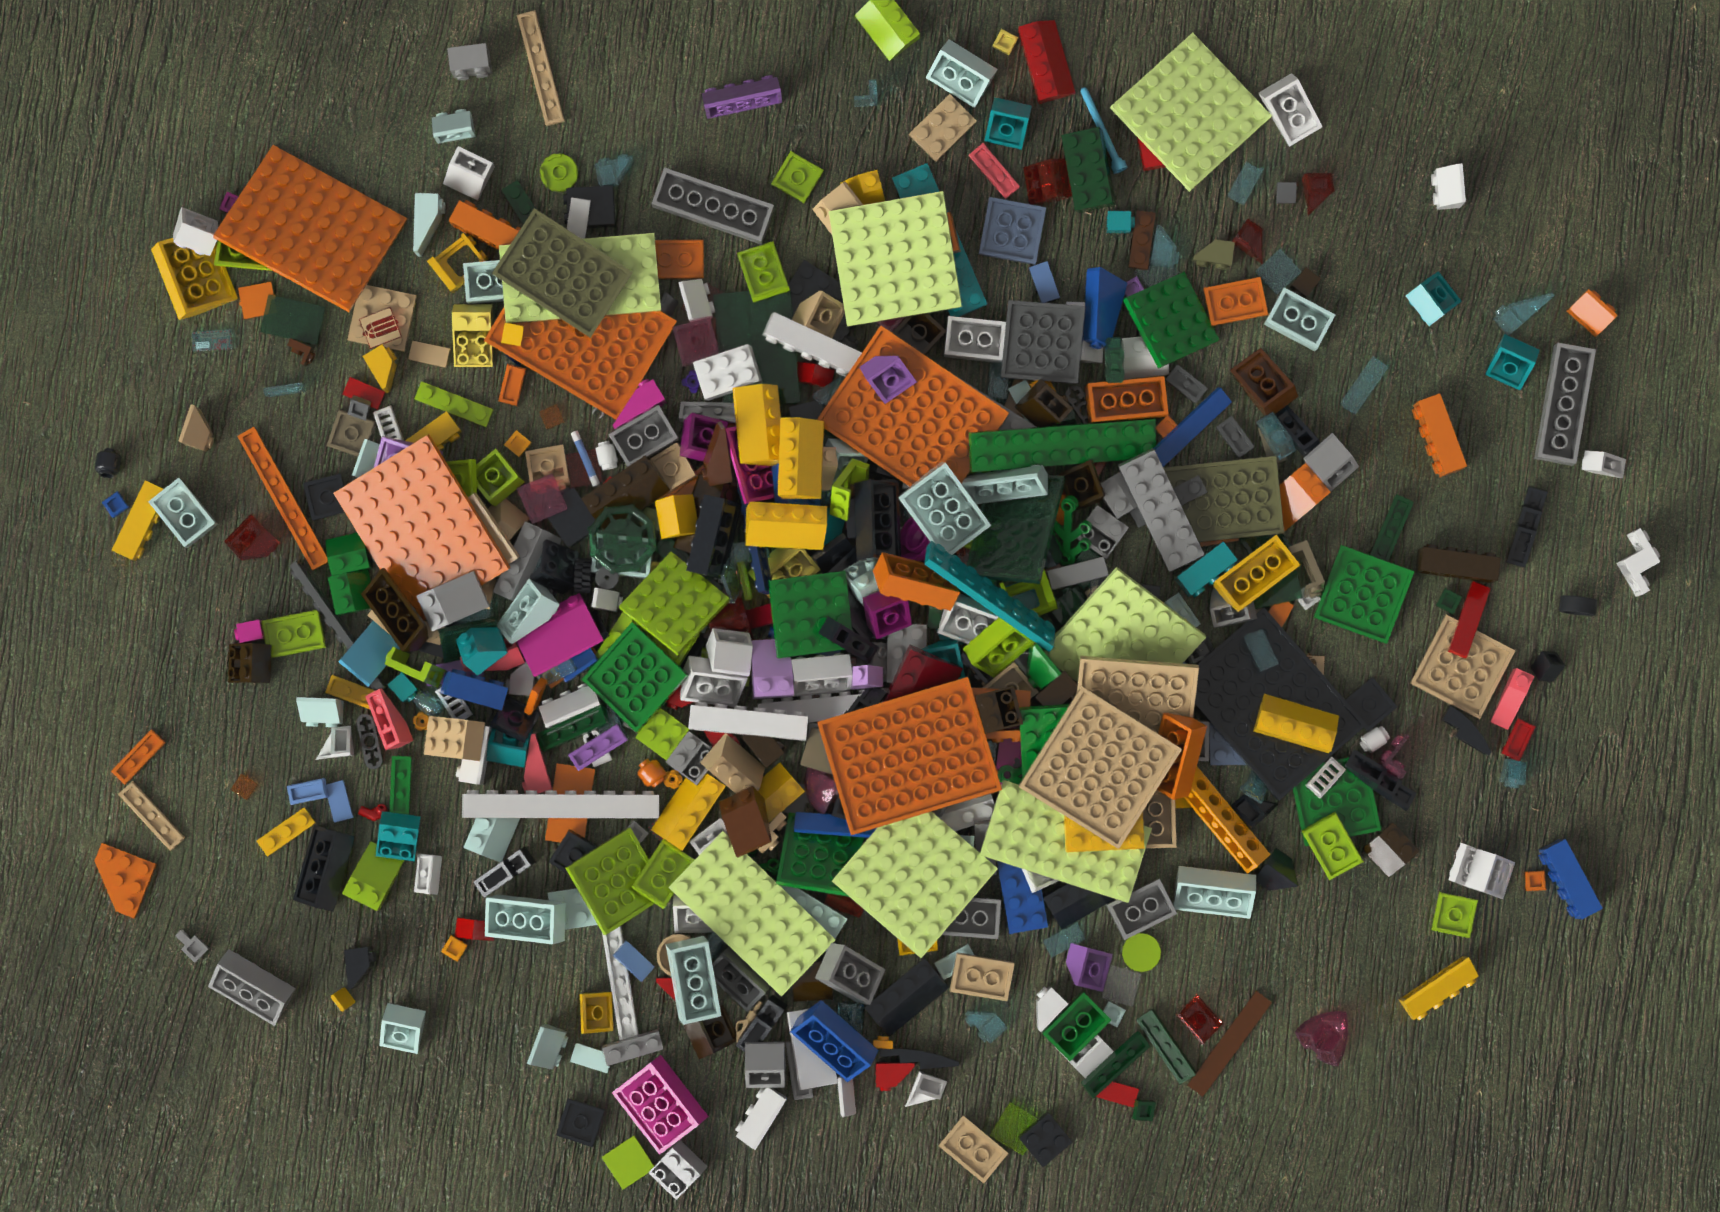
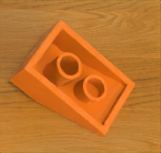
M1306 463L1279 485L1284 532L1331 493Z

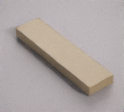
M134 781L118 794L170 851L185 839V836Z

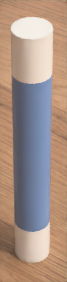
M578 430L571 433V436L592 486L595 487L600 482Z

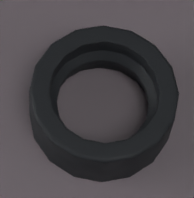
M1569 595L1560 596L1559 612L1582 616L1596 615V599Z

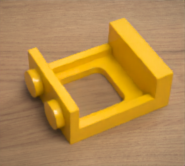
M464 233L461 234V238L438 256L432 257L427 261L452 294L464 286L465 281L464 275L458 276L448 264V258L467 245L479 258V262L489 259L482 250L477 251L474 247L477 243L470 235L466 237Z

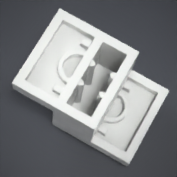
M1641 528L1627 534L1636 552L1616 563L1635 596H1640L1650 591L1648 588L1650 584L1647 578L1641 576L1640 573L1660 562L1658 559L1660 557L1659 552L1655 547H1651L1648 542L1650 538L1645 530L1642 531Z
M1461 843L1456 852L1454 865L1450 870L1449 880L1467 888L1503 899L1515 862Z

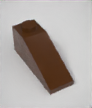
M721 421L716 424L703 461L704 469H701L703 480H706L709 486L732 482L726 432Z

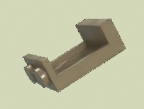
M1305 540L1290 546L1288 550L1297 561L1302 560L1311 584L1305 586L1304 597L1312 599L1320 596L1324 590L1325 581L1308 541Z

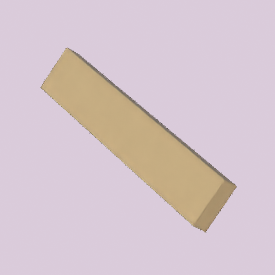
M536 11L519 14L517 18L545 125L547 127L565 122Z

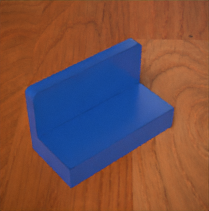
M589 648L559 664L556 668L563 676L564 681L568 683L592 667L599 659L592 649Z

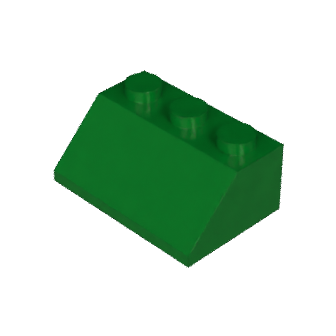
M1081 991L1041 1033L1071 1061L1111 1019Z

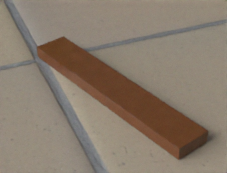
M1254 992L1196 1071L1197 1074L1188 1082L1187 1086L1202 1097L1205 1095L1272 1004L1270 1000L1259 992Z

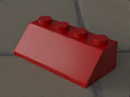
M1055 20L1036 21L1019 26L1018 34L1038 104L1076 94Z

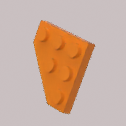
M101 843L95 858V864L116 912L136 918L157 864L108 844Z

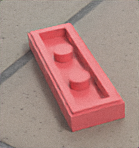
M984 143L968 155L1005 200L1020 188L1019 184Z

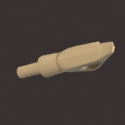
M757 1002L753 1010H750L747 1014L746 1019L737 1021L735 1026L737 1043L757 1016L756 1013L763 1004L762 1002ZM739 1024H743L741 1031H738Z

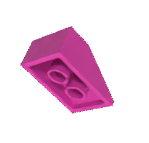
M646 379L638 384L639 388L635 390L613 424L615 430L655 406L659 405L661 407L667 403L653 379L651 381Z

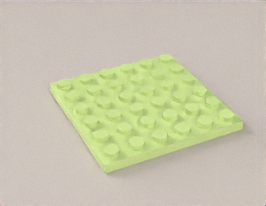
M1191 33L1110 107L1189 192L1272 117L1194 33Z
M943 191L829 211L848 327L962 307Z
M1116 567L1057 632L1054 648L1050 652L1044 648L1042 650L1055 666L1065 671L1072 679L1078 682L1080 656L1182 664L1204 641L1206 635Z
M931 811L878 827L832 882L916 955L922 958L998 868L984 856H981L974 847Z

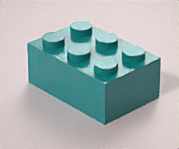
M1223 541L1174 580L1188 598L1191 595L1195 598L1205 590L1204 585L1208 583L1211 586L1220 577L1219 574L1221 572L1226 573L1235 566L1234 562L1238 559Z

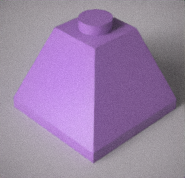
M875 356L859 367L884 404L917 383L899 356Z
M1071 943L1066 964L1074 984L1103 992L1113 954Z

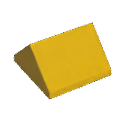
M693 494L672 495L655 501L661 540L695 534L697 513Z
M612 992L580 994L581 1034L613 1031Z

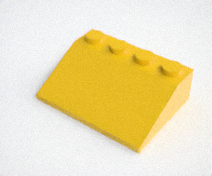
M173 238L157 242L151 249L179 320L199 315L238 299L226 267L214 266L217 244H215L210 256L205 254L199 255L187 247L181 248L173 242Z

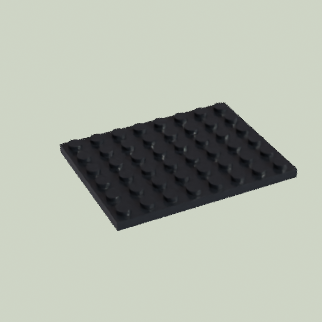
M1262 608L1256 614L1257 619L1247 621L1197 664L1199 665L1195 706L1279 801L1367 724L1265 608ZM1263 695H1271L1338 715V727L1332 751L1325 753L1254 732Z

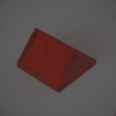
M1198 994L1175 1013L1177 1018L1202 1045L1223 1024Z

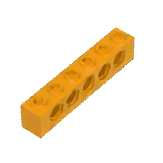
M1197 766L1190 794L1184 798L1248 874L1271 854Z

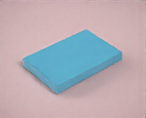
M372 621L338 662L369 687L385 668L386 655L392 649V646L400 649V647L390 634L376 622Z

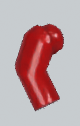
M379 804L373 809L361 806L358 815L376 821L381 818L382 811L387 812V807L384 804Z

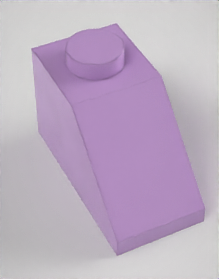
M872 665L852 667L851 690L883 687V667Z

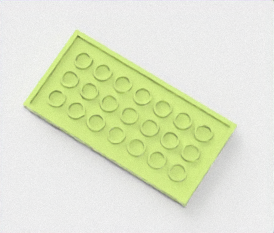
M654 233L583 239L633 272L606 315L661 311ZM499 245L500 260L510 245ZM502 281L506 323L560 319Z
M1006 780L1002 781V790L999 791L981 847V856L1129 903L1152 828L1144 826L1145 849L1066 852L1064 815L1018 787V784Z
M724 831L668 887L781 997L829 948L830 944L836 940L780 885H776V881L748 854L737 858L730 838Z

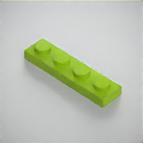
M422 381L414 398L419 402L445 412L447 411L452 415L486 428L494 411L489 407Z

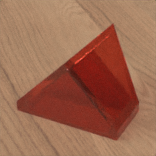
M1306 173L1302 177L1309 216L1331 193L1335 192L1332 173Z
M1247 219L1232 242H1235L1234 246L1263 265L1262 231L1264 229L1250 219Z

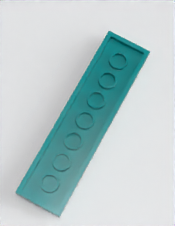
M928 163L892 178L900 199L939 192ZM958 234L961 252L954 253L962 307L948 309L949 315L954 317H960L987 306L986 299Z
M933 541L927 545L924 565L1046 651L1050 652L1054 648L1055 628L1051 622L1044 621L1034 610H1029L1023 606L1020 600L1013 599L1004 589L993 585L990 579L982 577L973 567L962 563L959 557L948 553L942 545L936 544Z

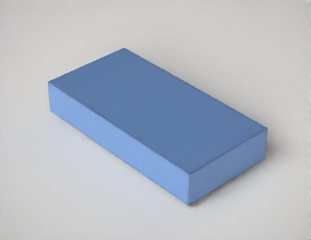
M1048 262L1029 267L1040 302L1047 303L1059 299L1060 296Z
M325 778L287 786L290 805L329 797Z
M344 780L327 784L328 801L334 823L354 818Z
M624 941L612 955L639 981H643L655 967L628 941Z

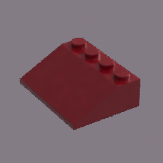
M910 644L883 702L956 681L963 668Z

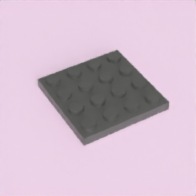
M1008 300L1001 378L1039 381L1041 378L1045 382L1079 384L1086 306Z

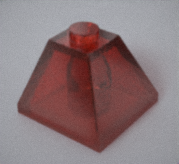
M252 514L224 541L240 560L267 557L280 544L277 538Z

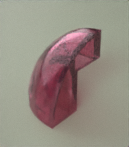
M807 767L804 778L806 796L818 813L826 814L837 792L835 781L827 777L825 772Z
M1333 1011L1316 1015L1302 1023L1296 1029L1295 1034L1305 1049L1311 1048L1317 1053V1059L1338 1067L1347 1043V1014L1343 1011Z

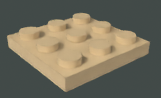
M366 285L355 302L347 340L369 345L360 319L390 308L392 315L368 324L366 329L369 331L372 326H377L374 328V332L383 330L376 333V337L398 330L401 337L382 344L386 348L389 347L392 350L405 352L417 295ZM369 333L370 338H376L375 334Z

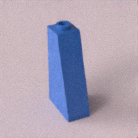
M1102 267L1089 268L1086 275V314L1083 340L1094 349L1110 347L1128 284Z

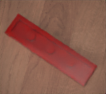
M1474 581L1471 582L1448 652L1465 659L1468 657L1491 588Z

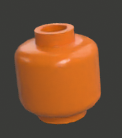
M646 759L639 764L640 769L637 775L646 787L652 786L655 788L665 780L666 771L658 760L650 761Z

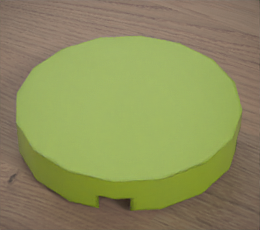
M561 153L552 154L547 157L540 168V178L543 184L554 192H565L566 188H572L577 182L579 175L578 167L574 160Z
M1138 933L1128 938L1122 947L1123 960L1134 971H1149L1160 960L1161 949L1159 943L1148 934Z

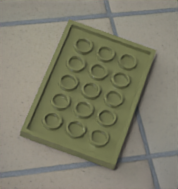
M534 208L495 267L492 275L591 338L633 272Z
M1276 456L1163 468L1172 488L1199 475L1208 492L1182 506L1198 542L1284 534Z

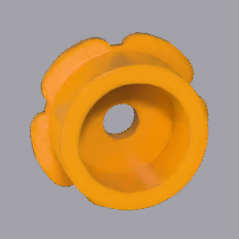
M419 712L417 716H414L413 724H415V728L419 731L427 730L430 715L425 712Z
M676 770L666 772L664 785L672 789L678 788L679 784L682 783V775Z

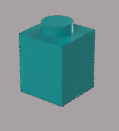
M1131 211L1107 212V233H1130L1131 228H1134L1135 217H1131Z
M403 672L388 684L389 688L403 703L407 701L410 703L418 696L417 692L419 689Z

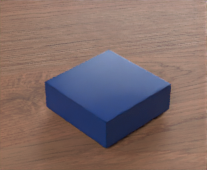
M118 491L102 502L112 518L117 517L130 508Z

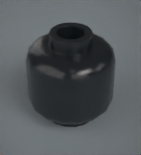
M105 448L104 451L97 453L95 471L99 473V476L113 478L114 475L120 472L121 456L116 453V450Z

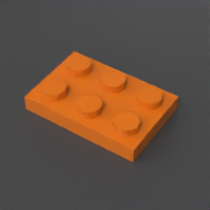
M1261 277L1203 288L1211 326L1268 316Z

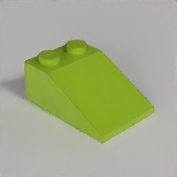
M370 841L342 894L376 911H380L405 860L376 856L377 844Z

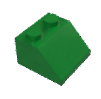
M358 533L326 540L327 559L331 576L372 569L368 549Z
M369 570L328 577L337 616L371 609L361 595L371 582Z

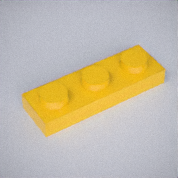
M304 807L259 838L257 843L266 856L269 857L312 827L316 822L306 807Z

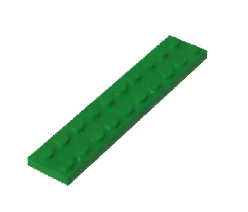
M1155 419L969 432L970 471L1019 469L1031 467L1032 465H1043L1044 467L1082 464L1089 460H1093V463L1129 460L1156 446Z

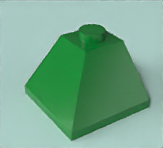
M1036 643L1029 647L1026 675L1029 678L1027 681L1031 687L1041 690L1062 673Z

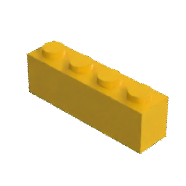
M446 411L405 441L415 443L430 434L437 448L442 451L444 449L443 445L449 441L450 443L456 441L462 431Z
M146 480L144 481L112 551L133 561L142 557L145 550L143 546L146 541L150 540L153 534L151 529L154 523L157 524L160 520V516L148 501L160 493L163 488Z

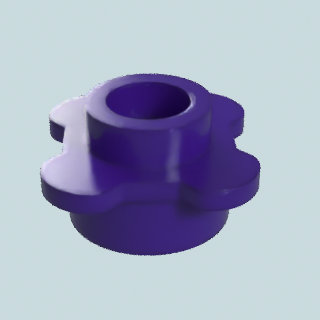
M695 370L689 371V375L682 379V385L687 386L691 393H696L700 387Z

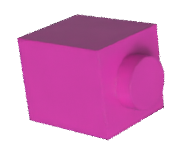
M262 620L236 624L237 629H234L236 640H239L241 644L265 640Z

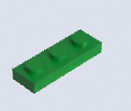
M392 756L390 812L410 815L412 757Z

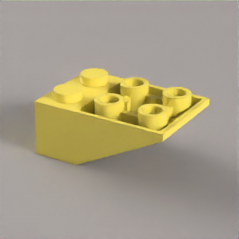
M454 304L452 309L454 367H493V346L484 342L485 337L493 326L492 304Z

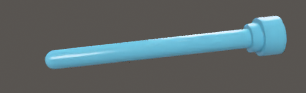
M1086 87L1081 88L1080 92L1096 127L1103 130L1105 146L1112 159L1111 169L1114 174L1120 173L1127 169L1128 166L1125 160H1122L1121 157L1119 158Z

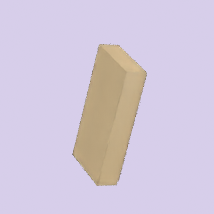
M412 341L408 360L447 368L451 349Z

